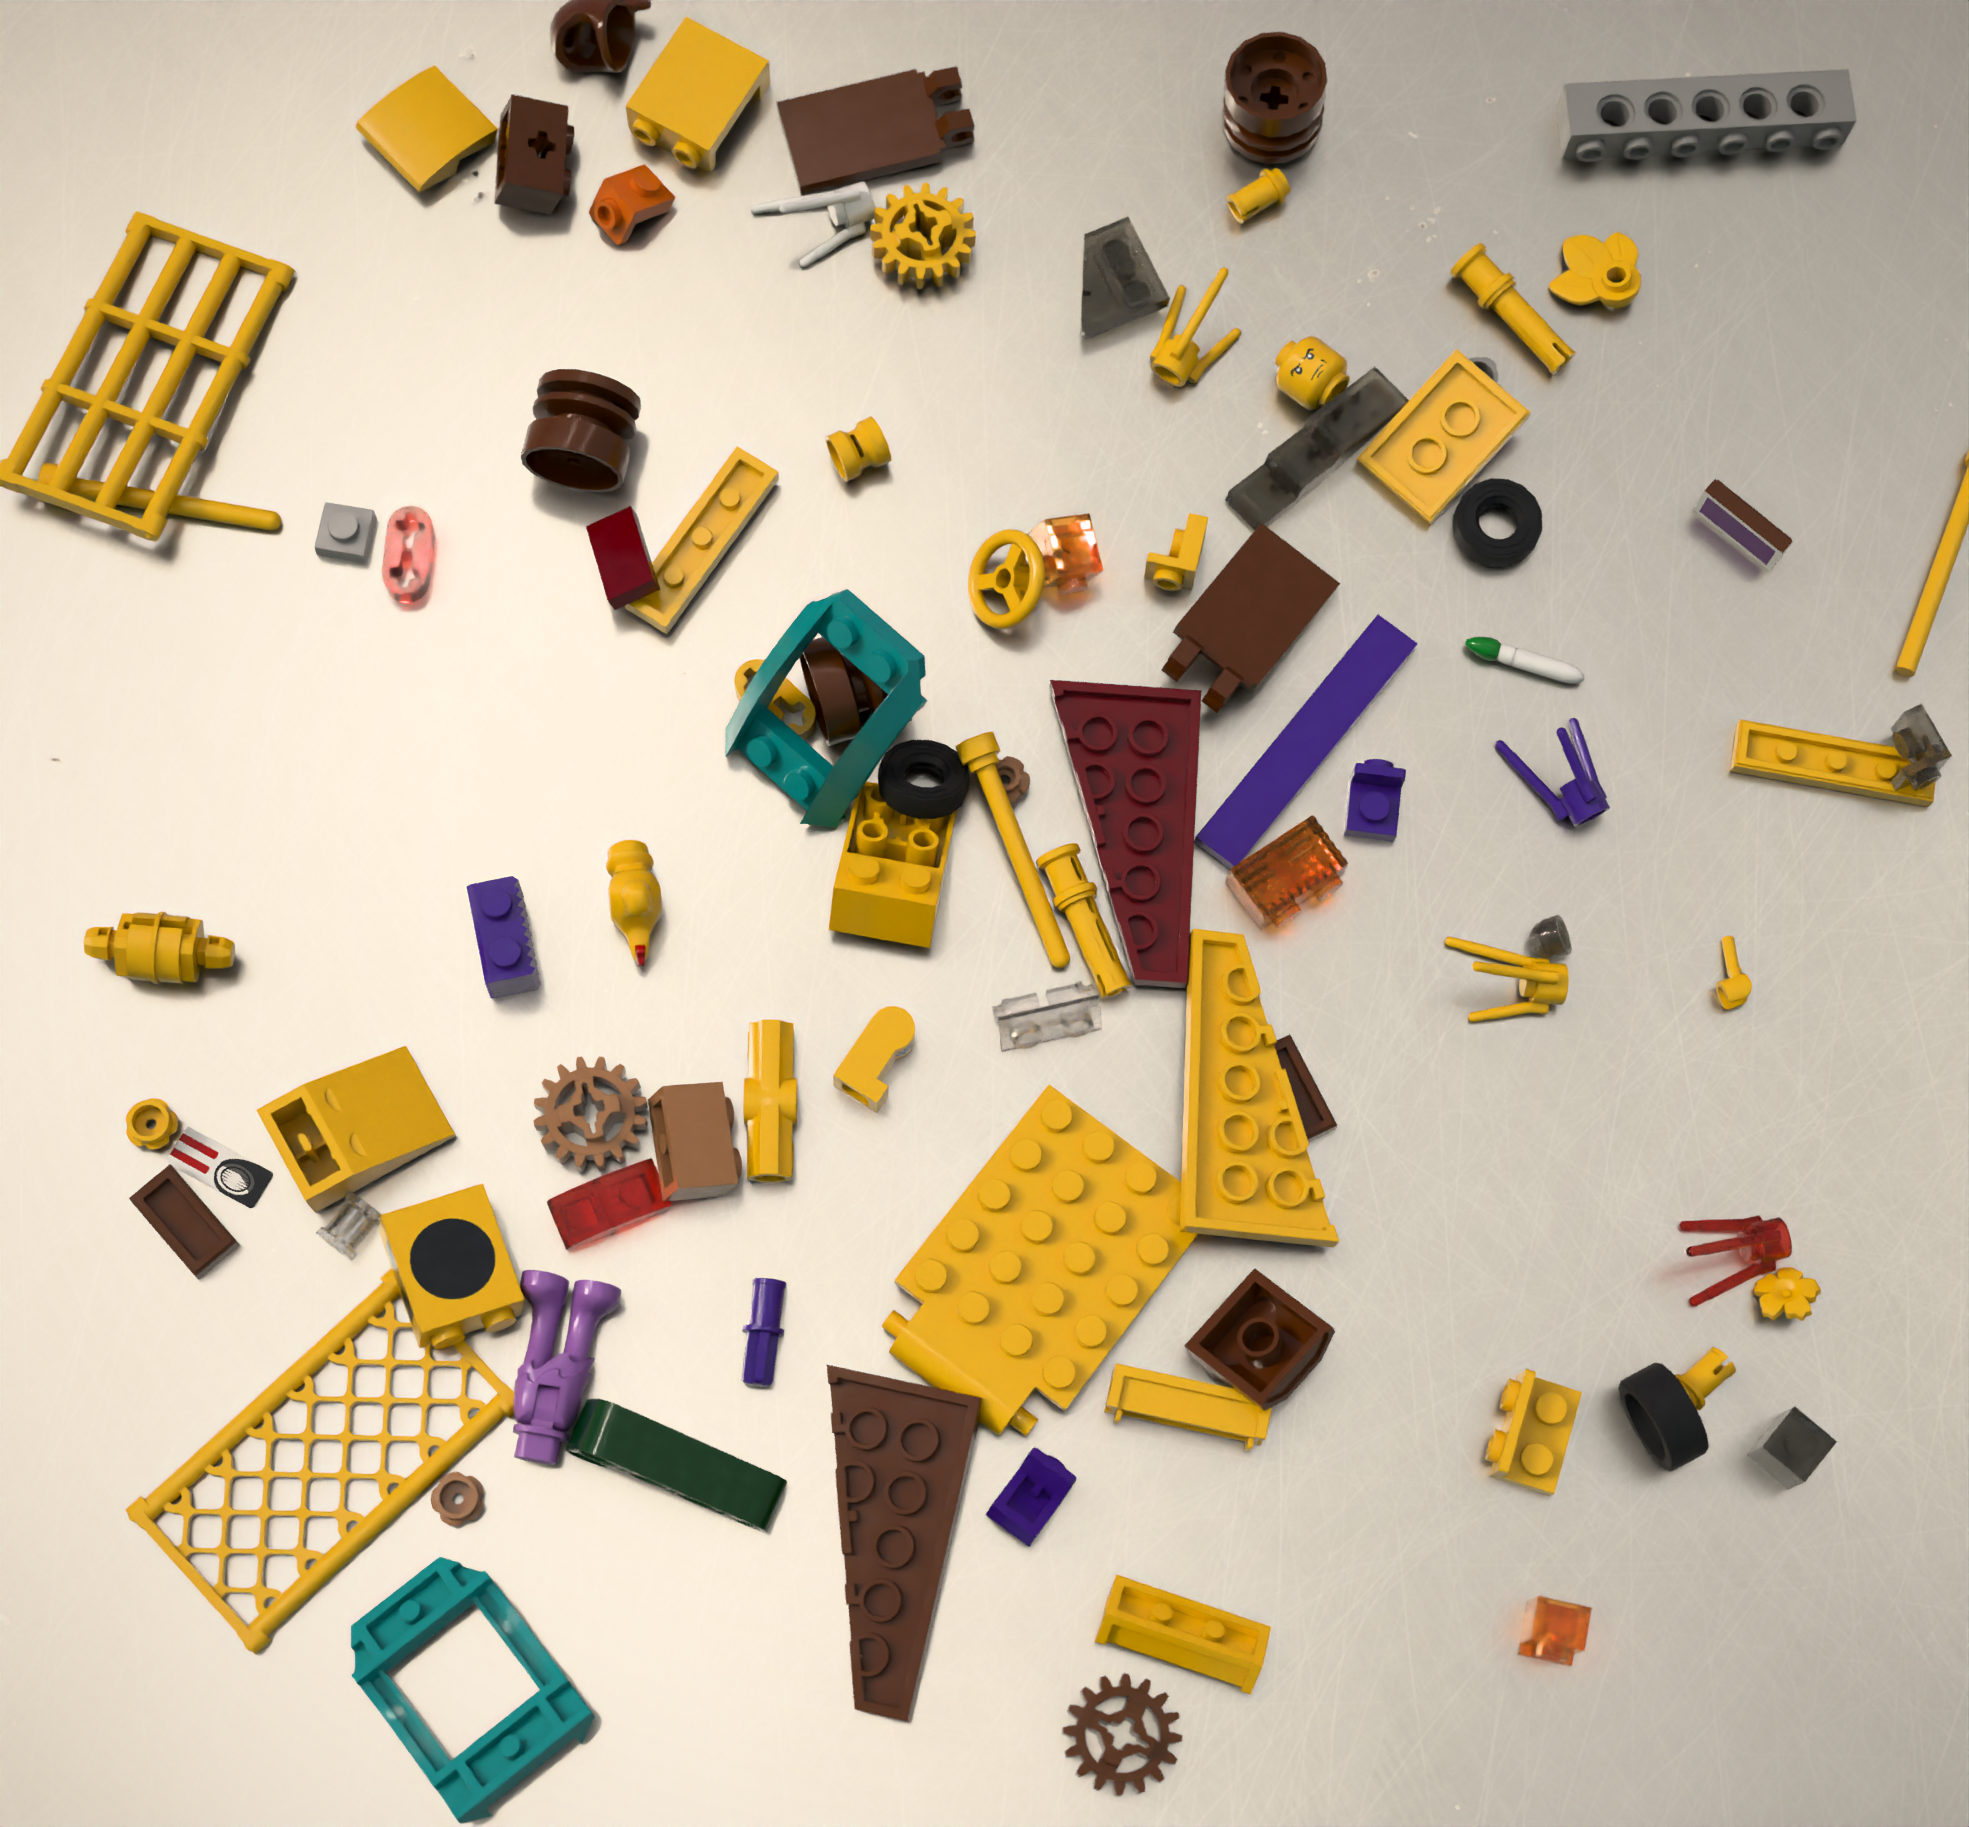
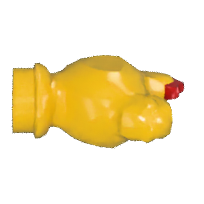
M624 840L612 845L607 853L608 860L605 866L608 874L612 877L608 887L609 912L611 921L625 935L632 958L636 961L638 967H642L649 954L651 932L662 912L661 889L657 878L651 872L654 861L649 854L648 846L638 840Z

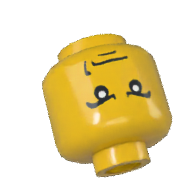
M1314 336L1306 337L1298 343L1294 341L1288 342L1281 349L1275 360V365L1279 367L1276 375L1277 387L1308 410H1315L1321 406L1326 409L1331 407L1342 396L1350 381L1349 376L1346 375V359Z

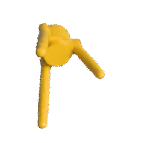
M1223 267L1219 270L1182 335L1176 334L1171 339L1186 294V287L1184 285L1178 286L1159 341L1149 356L1153 360L1150 365L1152 371L1165 382L1177 387H1183L1187 380L1196 384L1203 371L1240 337L1241 330L1238 328L1233 329L1200 360L1197 356L1200 349L1192 341L1194 334L1229 274L1227 268Z
M1451 936L1445 939V944L1449 947L1521 966L1516 967L1475 961L1472 964V969L1476 972L1518 978L1521 997H1529V1001L1471 1012L1468 1015V1019L1471 1022L1493 1020L1527 1013L1547 1014L1549 1004H1564L1569 984L1566 964L1549 963V959L1528 957Z

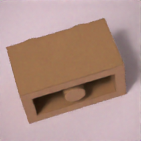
M723 1081L662 1086L648 1099L663 1202L724 1196L739 1184L738 1179L742 1172V1161L738 1149L733 1148L730 1128H732L734 1122V1109L730 1098L725 1097Z

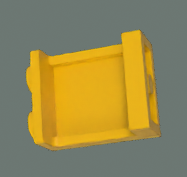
M685 17L626 104L628 128L634 137L649 146L656 144L670 151L683 165L689 168L699 167L710 173L716 165V150L751 97L755 96L761 99L770 86L769 60Z

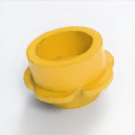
M151 1098L138 1102L127 1113L126 1135L137 1147L145 1145L150 1150L160 1149L169 1143V1136L177 1131L178 1119L176 1113L168 1109L169 1105L161 1099ZM150 1120L156 1121V1126L153 1129L147 1128V1123Z

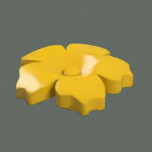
M1793 1267L1779 1268L1777 1272L1778 1278L1774 1274H1767L1756 1282L1754 1294L1760 1297L1759 1302L1762 1308L1763 1317H1769L1771 1320L1777 1319L1785 1310V1316L1788 1319L1797 1318L1804 1321L1805 1317L1812 1314L1809 1303L1816 1302V1296L1821 1294V1288L1815 1279L1803 1278V1272Z

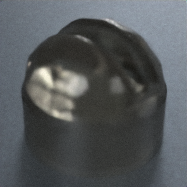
M1560 915L1545 918L1537 922L1531 929L1529 939L1539 938L1541 946L1533 948V951L1538 956L1554 959L1571 953L1570 936Z

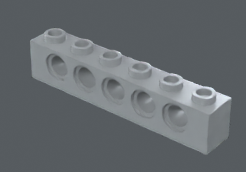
M1849 69L1564 84L1555 107L1562 159L1578 158V160L1584 162L1596 161L1608 156H1625L1629 159H1641L1651 154L1672 153L1678 157H1686L1705 151L1736 154L1745 149L1763 148L1771 152H1781L1792 147L1814 146L1816 149L1822 150L1831 149L1845 143L1857 121ZM1793 110L1802 112L1806 117L1797 115ZM1746 113H1752L1756 115L1760 120L1753 119L1749 117ZM1698 115L1707 116L1713 122L1704 121ZM1651 118H1659L1663 120L1666 124H1658L1654 122ZM1603 120H1611L1618 124L1619 127L1609 126Z

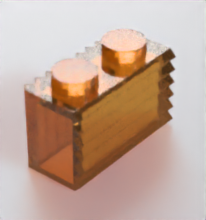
M1312 815L1229 869L1225 882L1260 930L1272 923L1276 928H1281L1302 912L1299 907L1301 903L1314 895L1318 901H1321L1338 890L1343 885L1340 878L1343 876L1348 862L1342 856L1340 850L1336 848L1334 842L1330 840L1329 835L1324 832L1316 817Z

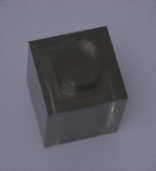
M1794 1406L1776 1417L1747 1455L1789 1490L1805 1483L1837 1441Z

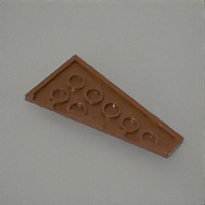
M827 1365L828 1384H830L832 1401L831 1426L835 1438L837 1462L835 1475L841 1548L844 1555L846 1584H844L846 1605H848L851 1633L849 1646L854 1707L856 1710L911 1722L980 1421L982 1398Z

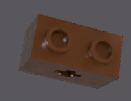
M511 94L500 115L494 204L551 215L559 200L568 197L572 172L569 169H565L566 155L570 154L574 141V126L568 125L569 106Z

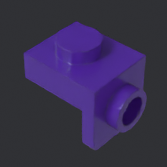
M1034 1447L993 1502L986 1516L1030 1547L1060 1506L1077 1478L1057 1458L1046 1455Z

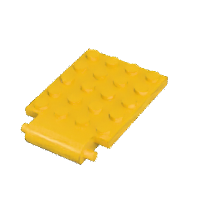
M1048 1085L894 1280L898 1286L923 1305L910 1321L895 1310L886 1318L881 1327L897 1338L891 1346L889 1353L935 1388L981 1397L979 1422L999 1437L1009 1424L1024 1436H1027L1039 1420L1023 1408L1034 1391L1037 1390L1063 1411H1066L1199 1235L1197 1233L1180 1232L1181 1182L1054 1087Z

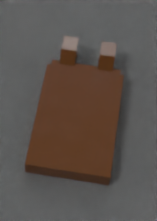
M951 67L935 70L927 77L925 71L917 73V70L913 69L777 102L778 115L801 196L941 162V150L974 142L972 131L974 130V122L970 109L948 112L939 119L935 107L962 100L960 90L962 82L958 68Z
M1261 523L1177 624L1173 633L1182 641L1169 656L1162 671L1178 682L1200 654L1223 671L1201 700L1218 713L1240 685L1253 694L1332 596L1340 583Z

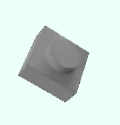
M324 502L314 545L316 554L366 563L377 518L373 509Z

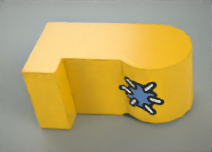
M888 1006L880 1009L872 1017L833 1074V1085L878 1113L888 1098L889 1086L882 1082L883 1078L894 1061L905 1057L914 1045L915 1023L912 1016L905 1009L897 1006Z

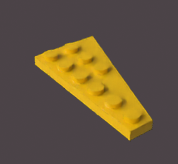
M1193 929L1189 937L1180 1232L1334 1248L1339 1243L1338 1235L1334 1224L1330 1225L1323 1203L1325 1198L1320 1178L1316 1179L1307 1152L1309 1142L1286 1069L1281 1068L1274 1046L1277 1040L1272 1024L1268 1025L1259 998L1261 989L1244 934Z

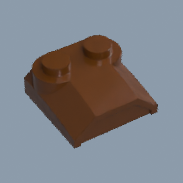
M1254 1268L1184 1347L1190 1356L1206 1368L1212 1378L1228 1384L1265 1411L1285 1401L1320 1363L1335 1331L1331 1325Z

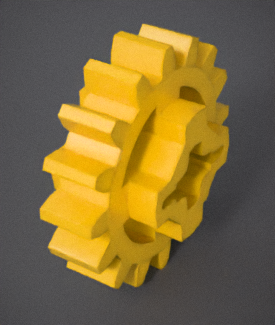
M923 183L921 193H914L909 185H904L903 198L898 199L895 195L889 193L886 196L887 209L876 207L874 211V222L876 224L870 225V240L874 241L872 244V255L874 258H883L882 271L884 274L890 273L895 269L898 271L899 284L903 285L909 277L916 278L917 289H923L925 279L932 278L937 287L943 286L944 273L947 272L950 276L957 278L960 276V263L970 264L972 249L970 247L975 246L976 231L971 230L973 228L974 216L972 213H963L964 200L961 197L952 202L948 201V188L943 187L935 195L930 193L929 183ZM903 216L905 217L903 223L896 224ZM955 239L952 247L944 255H942V250L944 248L950 247L951 240Z

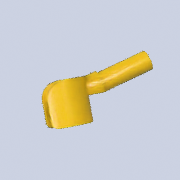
M1725 936L1721 939L1727 968L1726 972L1729 978L1716 983V993L1719 1002L1726 1010L1745 1004L1752 989L1751 980L1745 973H1742L1739 966L1733 936Z

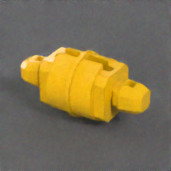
M163 911L157 914L136 912L134 914L122 913L117 930H114V927H93L87 929L83 943L84 953L90 957L110 961L111 958H114L117 976L129 977L132 980L152 981L153 984H160L161 982L197 983L202 965H205L207 969H225L233 965L235 958V942L224 937L212 935L204 938L203 920L191 919L189 916L168 915Z

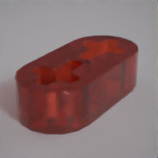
M413 505L403 506L395 510L387 524L381 571L382 580L389 596L402 603H412L421 599L427 593L430 585L435 529L428 513L420 507ZM409 522H417L422 532L414 534L413 546L409 548L407 547L404 534L400 530H407ZM405 561H411L410 565L413 575L418 579H410L408 587H400L395 577L402 576Z

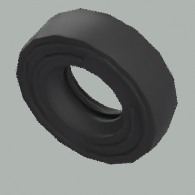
M1491 478L1476 483L1461 496L1453 514V534L1459 548L1471 560L1487 567H1507L1522 561L1534 550L1542 532V511L1536 497L1523 485L1509 479ZM1490 507H1502L1514 516L1516 530L1510 537L1505 539L1491 538L1482 531L1479 525L1480 514Z
M909 740L896 744L885 753L878 769L879 793L886 804L900 814L917 819H937L952 814L962 806L969 790L968 765H962L957 751L946 744L931 740ZM913 771H926L937 775L943 782L935 787H920L908 782L904 776Z

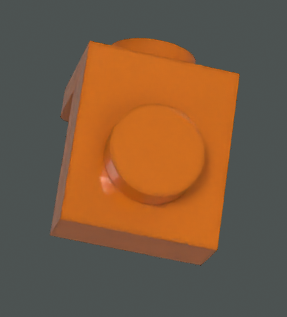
M643 164L605 178L590 207L589 214L617 245L627 242L636 223L668 212L676 197Z

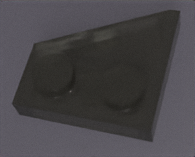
M1129 216L1084 234L1080 329L1083 341L1168 307L1170 297Z

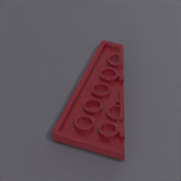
M1050 680V691L1134 985L1186 988L1202 690Z

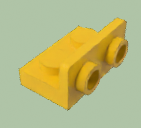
M1524 1369L1517 1375L1516 1380L1509 1378L1506 1382L1500 1401V1409L1507 1411L1502 1431L1494 1429L1488 1443L1485 1460L1493 1462L1489 1477L1552 1496L1555 1493L1582 1392L1535 1377V1371Z

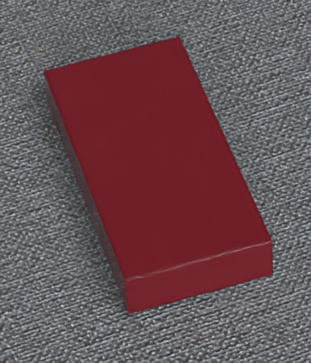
M631 506L586 526L606 597L614 610L660 590L638 516Z

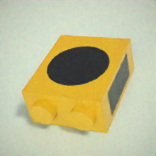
M483 1183L380 1215L379 1233L419 1348L432 1344L434 1349L447 1348L461 1342L465 1338V1333L485 1328L486 1332H496L513 1325L516 1322L515 1317L522 1315L525 1299Z

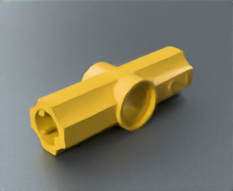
M782 1020L749 1023L748 1031L749 1071L748 1078H744V1124H748L747 1180L760 1183L791 1181L794 1160L793 1125H797V1078H793L794 1023Z

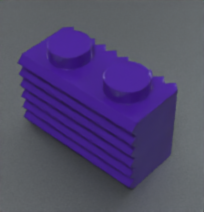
M513 876L468 885L466 888L485 985L490 997L497 999L538 990L541 982L531 939L532 935L529 929L530 925L527 919L528 915L525 909L526 905L523 899L524 895L519 880Z

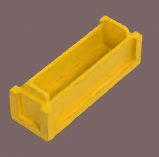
M1116 1363L1111 1375L1104 1413L1115 1414L1113 1422L1115 1424H1119L1122 1415L1245 1442L1244 1451L1250 1452L1253 1445L1261 1446L1262 1440H1266L1272 1407L1263 1411L1234 1388Z
M1116 1574L1105 1604V1613L1095 1642L1103 1645L1106 1642L1113 1643L1234 1684L1237 1687H1241L1242 1692L1252 1693L1263 1666L1271 1626Z

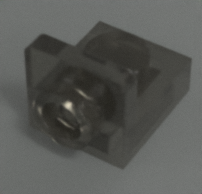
M1919 704L1904 711L1891 727L1893 743L1897 752L1903 759H1909L1911 763L1903 767L1890 782L1895 791L1909 785L1912 786L1914 791H1917L1934 783L1941 778L1942 775L1939 770L1952 756L1922 704Z

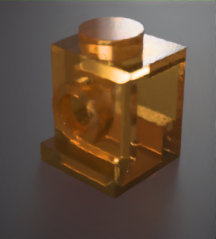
M1090 513L1044 519L1026 533L1036 542L1043 556L1045 567L1043 588L1057 586L1060 595L1080 592L1088 588L1087 582L1104 571Z
M1542 1596L1526 1601L1517 1655L1572 1666L1574 1655L1585 1651L1592 1608Z

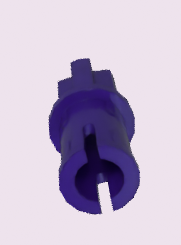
M754 1278L752 1282L753 1293L749 1323L743 1325L742 1332L747 1334L741 1378L743 1383L748 1385L765 1387L771 1386L773 1383L778 1338L784 1337L785 1331L780 1328L786 1282L771 1278Z

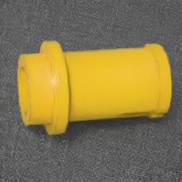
M1278 168L1272 171L1264 169L1260 172V178L1237 192L1227 195V206L1233 217L1242 224L1248 218L1273 203L1277 205L1283 204L1285 196L1291 193V189L1286 177Z
M1716 1347L1710 1348L1707 1354L1686 1373L1674 1375L1686 1390L1697 1410H1701L1705 1406V1398L1728 1377L1736 1373V1368L1732 1362H1728L1725 1366L1721 1364L1729 1357Z

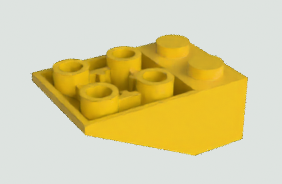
M866 781L859 795L854 800L833 887L829 930L930 948L957 810L950 815L937 819H917L906 816L886 804L879 793L878 783Z
M406 1046L307 1082L256 1110L302 1196L315 1213L456 1136Z

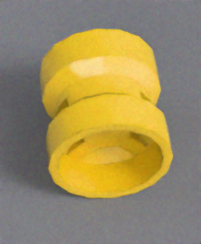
M872 416L857 422L854 430L847 433L839 430L825 437L831 459L845 482L860 476L862 469L870 465L878 468L892 461L885 436Z

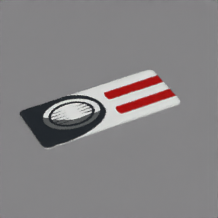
M187 1127L167 1158L168 1164L248 1208L255 1206L273 1176V1173L191 1127Z

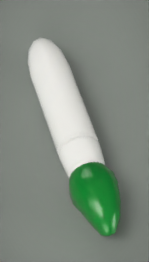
M1472 637L1465 641L1467 648L1488 661L1498 660L1506 665L1565 683H1579L1584 680V674L1573 665L1524 649L1501 645L1498 640L1491 637Z

